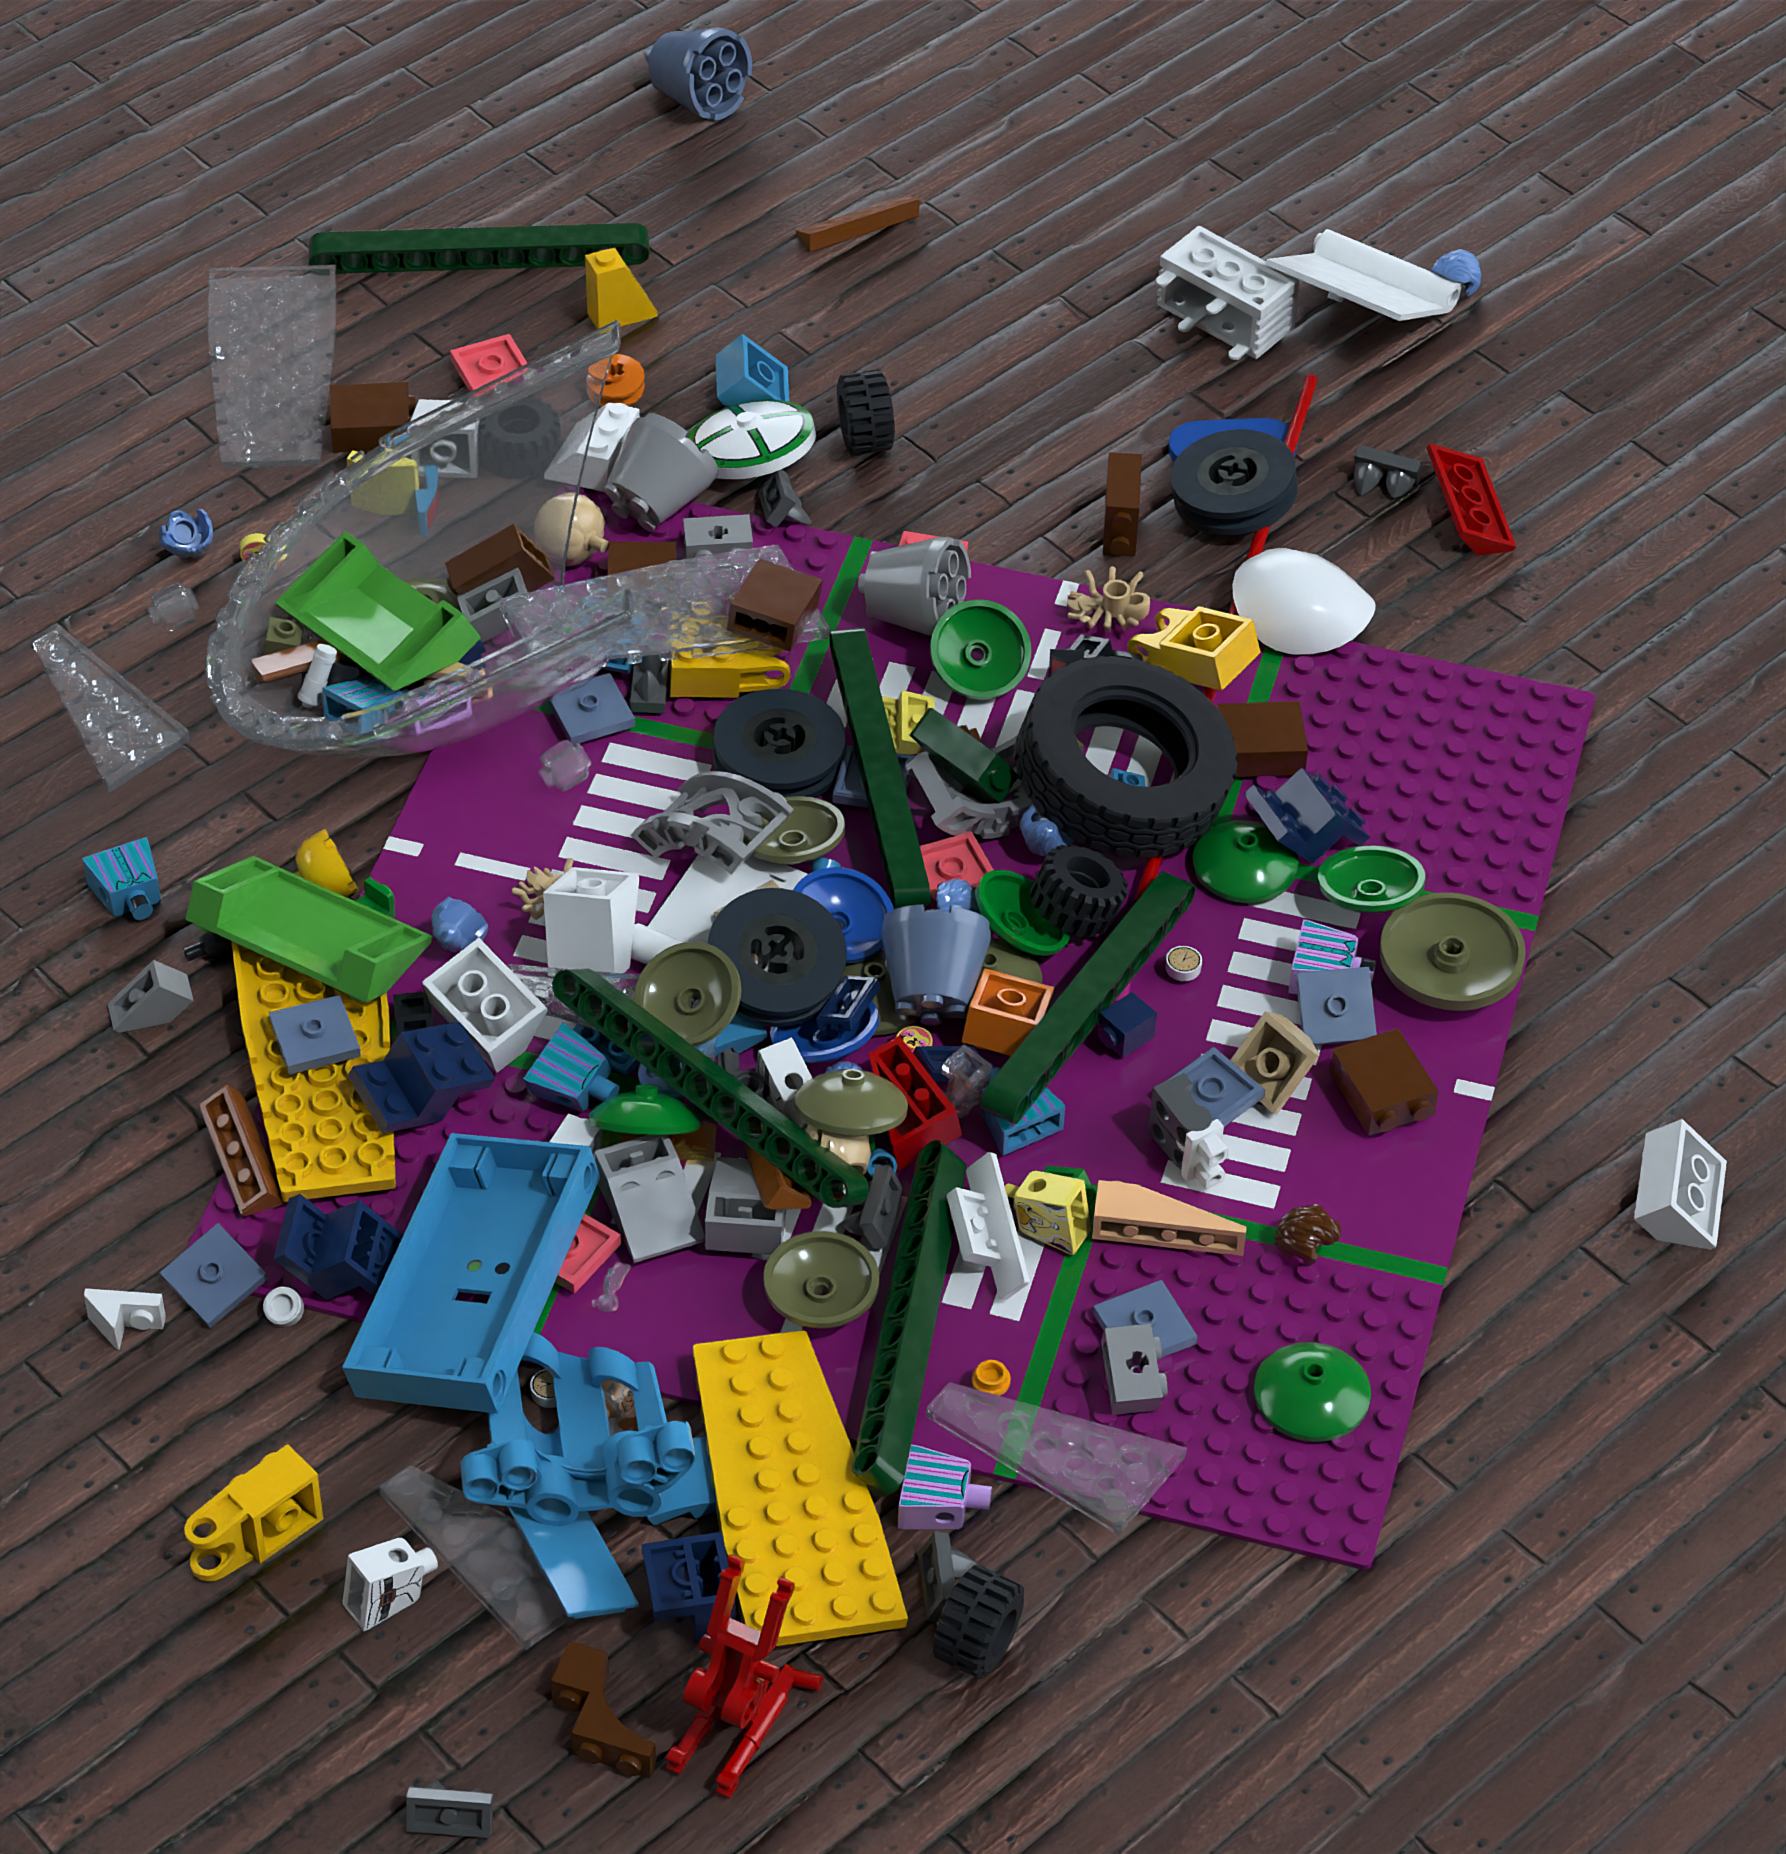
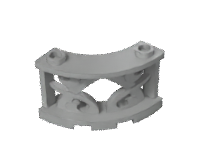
M1017 736L991 750L1017 773L1015 768L1016 761L1014 759ZM926 751L918 754L904 767L909 775L918 779L936 812L931 815V818L935 825L942 831L954 836L970 831L973 834H980L982 839L1010 835V829L1020 826L1022 815L1032 805V801L1028 798L1019 778L1001 803L984 804L969 795L961 793L964 787ZM1036 810L1035 813H1037V814H1039L1040 816L1046 818V817L1043 816L1038 810Z
M721 771L702 772L686 780L678 788L681 795L663 813L653 815L642 822L633 831L631 836L656 859L668 850L681 849L684 845L693 846L695 853L709 858L732 875L786 821L793 808L781 794L772 792L764 786L740 775ZM728 804L730 815L712 814L704 818L694 816V812L697 809L704 813L708 808L715 805ZM761 817L770 822L764 829L757 827L763 824ZM744 834L753 838L747 846L742 843Z

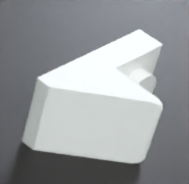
M85 1288L84 1298L88 1318L117 1350L120 1349L125 1327H134L140 1330L149 1328L163 1329L166 1315L162 1294Z

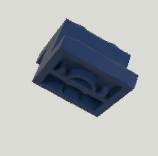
M1301 768L1275 793L1270 789L1264 792L1254 784L1244 793L1275 838L1311 863H1314L1343 835L1359 846H1362L1370 838V835L1363 827L1366 823L1365 819L1353 807L1349 809L1346 805L1347 795L1336 784L1331 786L1318 772L1312 775Z
M460 1022L401 1032L383 1061L353 1066L348 1074L349 1079L382 1133L440 1122L444 1119L460 1093L489 1088L495 1080V1077Z
M298 1194L288 1200L274 1260L326 1300L358 1286L375 1297L403 1238V1234L360 1200L325 1214L301 1194Z
M722 1532L641 1544L654 1621L691 1615L695 1640L700 1641L704 1634L709 1635L707 1628L721 1580L720 1574L722 1570H726L728 1567ZM734 1599L730 1618L741 1623L736 1600Z

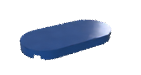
M1271 418L1191 421L1173 430L1169 438L1168 452L1172 461L1175 462L1181 452L1195 441L1213 433L1236 429L1264 432L1284 443L1289 426ZM1296 446V449H1295V452H1294V455H1293L1294 457H1295L1296 452H1297V446Z

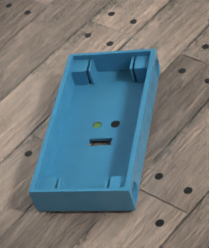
M450 1134L342 1367L355 1397L498 1414L600 1179V1173L590 1146ZM458 1292L490 1295L487 1304L455 1300Z

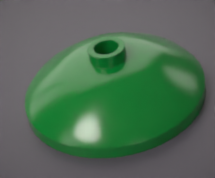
M968 600L951 607L936 623L930 639V658L935 672L948 688L967 698L988 700L1007 694L1023 679L1030 665L1031 642L1022 621L1011 610L989 600ZM971 652L980 653L982 660H974L971 657Z
M1250 820L1229 821L1210 828L1195 844L1192 858L1195 875L1206 889L1221 898L1240 903L1263 902L1281 895L1293 884L1297 876L1299 864L1298 854L1280 843L1266 824Z
M1358 846L1339 851L1327 858L1318 871V886L1326 898L1346 910L1367 914L1386 913L1403 908L1419 897L1425 887V871L1417 859L1403 851L1383 846Z
M993 870L984 874L976 885V902L980 914L988 919L990 922L989 928L998 938L1019 951L1038 956L1054 955L1065 947L1069 941L1070 932L1066 933L1061 931L1060 928L1052 926L1046 918H1042L1037 913L1038 909L1033 907L1031 903L1032 898L1029 896L1033 883L1032 880L1007 870Z
M636 1085V1091L614 1095L597 1105L589 1114V1123L597 1128L614 1132L665 1135L698 1130L702 1127V1117L693 1107L680 1098L658 1092V1086Z
M1300 1342L1274 1351L1262 1362L1255 1376L1254 1399L1263 1418L1279 1432L1303 1441L1322 1442L1337 1439L1350 1433L1363 1421L1370 1405L1371 1387L1364 1369L1346 1352L1323 1343Z

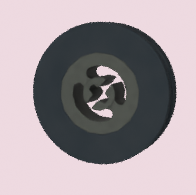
M1227 430L1205 436L1184 449L1175 460L1171 470V483L1177 512L1189 525L1212 534L1238 535L1265 528L1282 518L1290 510L1298 493L1296 466L1291 450L1278 438L1255 430Z
M766 689L752 692L733 701L718 717L714 727L713 738L714 766L716 771L740 775L764 786L772 792L781 794L783 797L806 796L816 798L829 790L837 781L845 753V728L838 714L827 703L813 695L790 689Z
M763 888L742 894L720 911L712 924L707 944L723 951L738 970L741 981V998L736 1015L749 1022L773 1027L790 1026L805 1022L821 1012L841 983L847 954L843 932L836 919L822 904L803 893L784 888ZM785 943V944H787V945H786L785 948H784L783 955L780 956V954H781V952H782L783 944ZM794 950L798 954L799 960L793 957ZM751 954H755V955L758 956V963H757V964H756V962L752 959V955H751ZM770 957L771 960L769 962L768 970L765 971L764 969L766 968L768 964V959Z

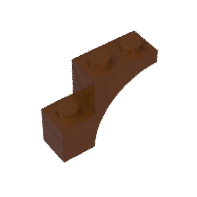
M569 1641L551 1679L553 1703L568 1711H581L571 1733L573 1755L590 1764L601 1763L617 1768L620 1772L629 1776L640 1775L651 1778L656 1767L655 1743L627 1729L613 1714L605 1698L604 1688L609 1675L608 1652Z

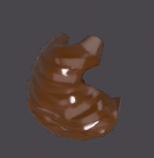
M1317 1204L1292 1208L1279 1220L1274 1234V1244L1282 1255L1286 1257L1297 1256L1303 1260L1304 1266H1311L1319 1257L1316 1253L1317 1246L1333 1245L1340 1240L1342 1236L1341 1224L1339 1221L1334 1220L1323 1207Z

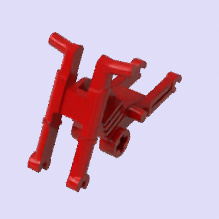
M732 1554L727 1558V1562H729L727 1569L722 1570L720 1574L721 1580L707 1628L709 1635L704 1634L698 1646L699 1650L712 1655L707 1670L698 1667L693 1672L683 1694L684 1703L701 1711L694 1717L693 1723L678 1746L674 1745L669 1750L666 1756L668 1762L665 1769L680 1775L705 1735L710 1731V1727L716 1718L740 1729H747L748 1731L745 1733L741 1743L716 1780V1783L719 1784L716 1788V1793L729 1799L738 1786L740 1775L754 1753L759 1750L761 1742L788 1702L787 1695L792 1687L797 1686L820 1691L824 1680L822 1675L797 1670L787 1663L780 1671L779 1667L762 1660L776 1647L787 1604L794 1591V1582L779 1577L777 1581L778 1589L776 1593L773 1592L770 1596L761 1632L730 1618L740 1577L745 1566V1560ZM769 1682L773 1683L767 1690Z

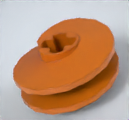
M606 354L591 361L588 367V395L590 400L596 405L603 407L607 403H622L630 406L643 396L645 375L644 369L638 361L622 354Z

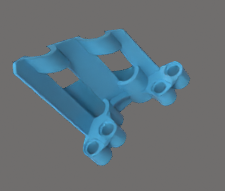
M533 1332L521 1360L537 1363L548 1370L553 1376L559 1419L558 1429L554 1433L544 1434L536 1430L528 1422L522 1409L517 1369L498 1414L487 1412L490 1444H487V1448L469 1453L460 1461L463 1493L468 1500L477 1503L525 1508L534 1520L553 1526L570 1524L577 1519L579 1511L614 1508L622 1514L633 1517L652 1515L659 1510L662 1504L660 1493L672 1487L695 1463L691 1427L687 1421L686 1423L680 1421L667 1422L655 1368L649 1361L635 1363L622 1353L605 1347L591 1348L588 1351L589 1359L558 1352L552 1343L543 1336ZM602 1381H615L632 1390L638 1431H623L610 1436Z

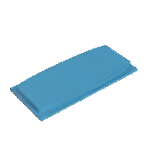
M507 1506L567 1617L572 1616L577 1619L625 1612L626 1608L639 1607V1602L587 1511H579L577 1519L570 1524L553 1526L534 1520L525 1508Z

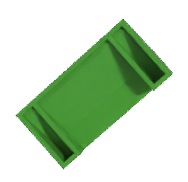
M346 531L274 602L280 609L392 691H396L457 663L481 639L462 612L444 600L438 605L381 566L368 548Z
M255 856L194 880L186 920L198 925V928L203 932L218 934L347 993L354 1001L366 1003L387 993L430 945L433 937Z

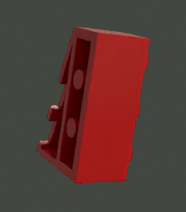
M900 1036L868 1053L872 1073L896 1085L908 1101L907 1116L904 1121L895 1128L888 1130L898 1172L915 1163L920 1151L927 1143L933 1140H940L946 1145L962 1136L957 1110Z

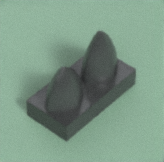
M1358 445L1354 456V483L1360 496L1372 490L1381 477L1386 478V486L1393 499L1405 494L1412 485L1418 486L1421 478V461Z
M783 470L773 472L758 491L766 521L775 527H778L782 520L796 524L811 525L812 522L809 516L801 508L800 498L792 489L788 473Z
M651 641L646 644L642 654H635L630 701L631 712L665 713L669 655L659 654L656 646Z
M890 1165L876 1166L873 1179L867 1181L869 1185L868 1196L863 1203L859 1204L864 1206V1209L855 1212L842 1222L849 1232L866 1236L872 1248L887 1247L904 1190Z
M934 1531L918 1552L926 1621L938 1622L943 1607L957 1584L955 1578L962 1577L977 1563L966 1554L951 1548L949 1533Z
M437 1779L422 1788L409 1787L407 1794L406 1832L490 1838L492 1831L493 1794L484 1793L477 1787L468 1791L446 1790Z

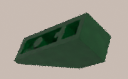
M928 708L909 734L975 799L981 802L1001 803L1019 778L1018 774L995 752L933 708Z

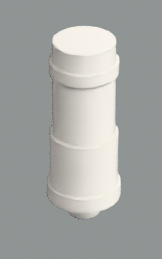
M318 644L316 650H314L311 665L298 693V698L302 701L304 707L312 708L313 705L318 706L322 703V688L327 685V679L337 654L336 649L329 645Z

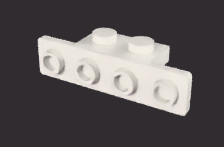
M988 1152L966 1169L971 1191L956 1187L946 1196L963 1260L990 1266L999 1298L1007 1300L1028 1285L1030 1279L997 1156L995 1153Z

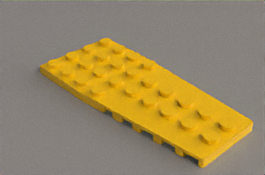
M231 941L242 1033L282 1201L288 1202L289 1198L301 1194L306 1199L394 1189L396 1187L394 1131L381 1132L348 1077L353 1066L383 1061L390 1050L387 993L367 1003L352 1000L347 993ZM340 995L358 1041L361 1057L288 1074L269 1021V1012Z
M801 1330L694 1344L692 1360L694 1359L696 1387L701 1400L702 1423L705 1425L707 1456L710 1457L712 1487L715 1489L719 1531L722 1532L727 1558L732 1554L745 1560V1566L735 1596L741 1623L761 1632L770 1596L773 1592L776 1593L778 1589L777 1581L779 1577H783L794 1582L795 1587L787 1604L776 1646L905 1628L908 1616L881 1522L866 1483L852 1471L855 1454L807 1332Z

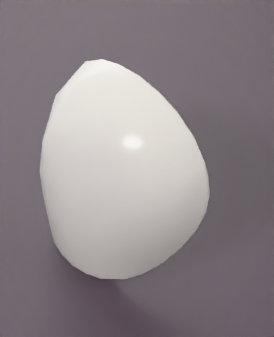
M1287 548L1269 549L1246 560L1236 571L1232 584L1233 599L1237 612L1241 617L1253 619L1257 638L1263 644L1276 651L1292 655L1327 652L1343 646L1365 629L1375 611V602L1371 596L1339 567L1318 555Z

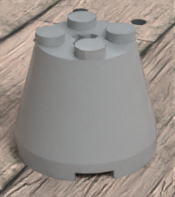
M650 412L646 417L638 415L630 426L605 485L604 492L614 502L611 508L618 516L627 519L630 515L637 519L639 525L645 530L653 532L657 526L712 484L719 473L714 458L707 449H702L700 452L695 443L686 437L688 431L673 421Z
M936 537L881 551H872L869 556L866 573L860 574L858 580L859 592L865 594L868 618L882 620L931 636L941 616L951 607L964 602L966 596L965 579L971 578L968 553L961 540L951 537Z

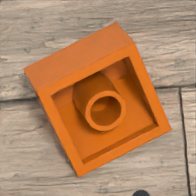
M984 968L969 1006L962 1042L973 1045L978 1049H988L1011 1057L1048 1012L1055 987Z

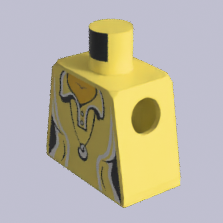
M1032 1171L1020 1187L1010 1183L1006 1184L1005 1190L1010 1208L1016 1209L1018 1225L1022 1233L1074 1256L1091 1231L1084 1181L1046 1172Z

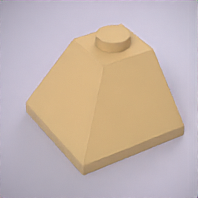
M1265 1011L1230 1061L1265 1089V1097L1259 1102L1273 1114L1277 1115L1315 1063L1319 1054L1311 1038L1288 1018Z

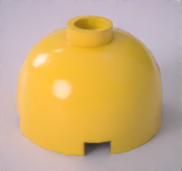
M323 829L309 837L299 847L295 858L299 871L293 874L347 897L359 891L358 887L353 882L349 874L350 872L332 839H328V832L326 829Z

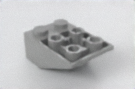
M668 1134L647 1135L594 1151L595 1162L600 1173L598 1186L634 1263L705 1242V1235L679 1157Z
M717 1157L705 1218V1250L772 1254L783 1243L787 1209H767L764 1207L749 1159Z

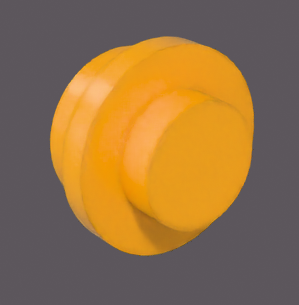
M997 1360L981 1362L972 1373V1386L982 1396L998 1397L1003 1395L1010 1387V1373L1004 1364Z

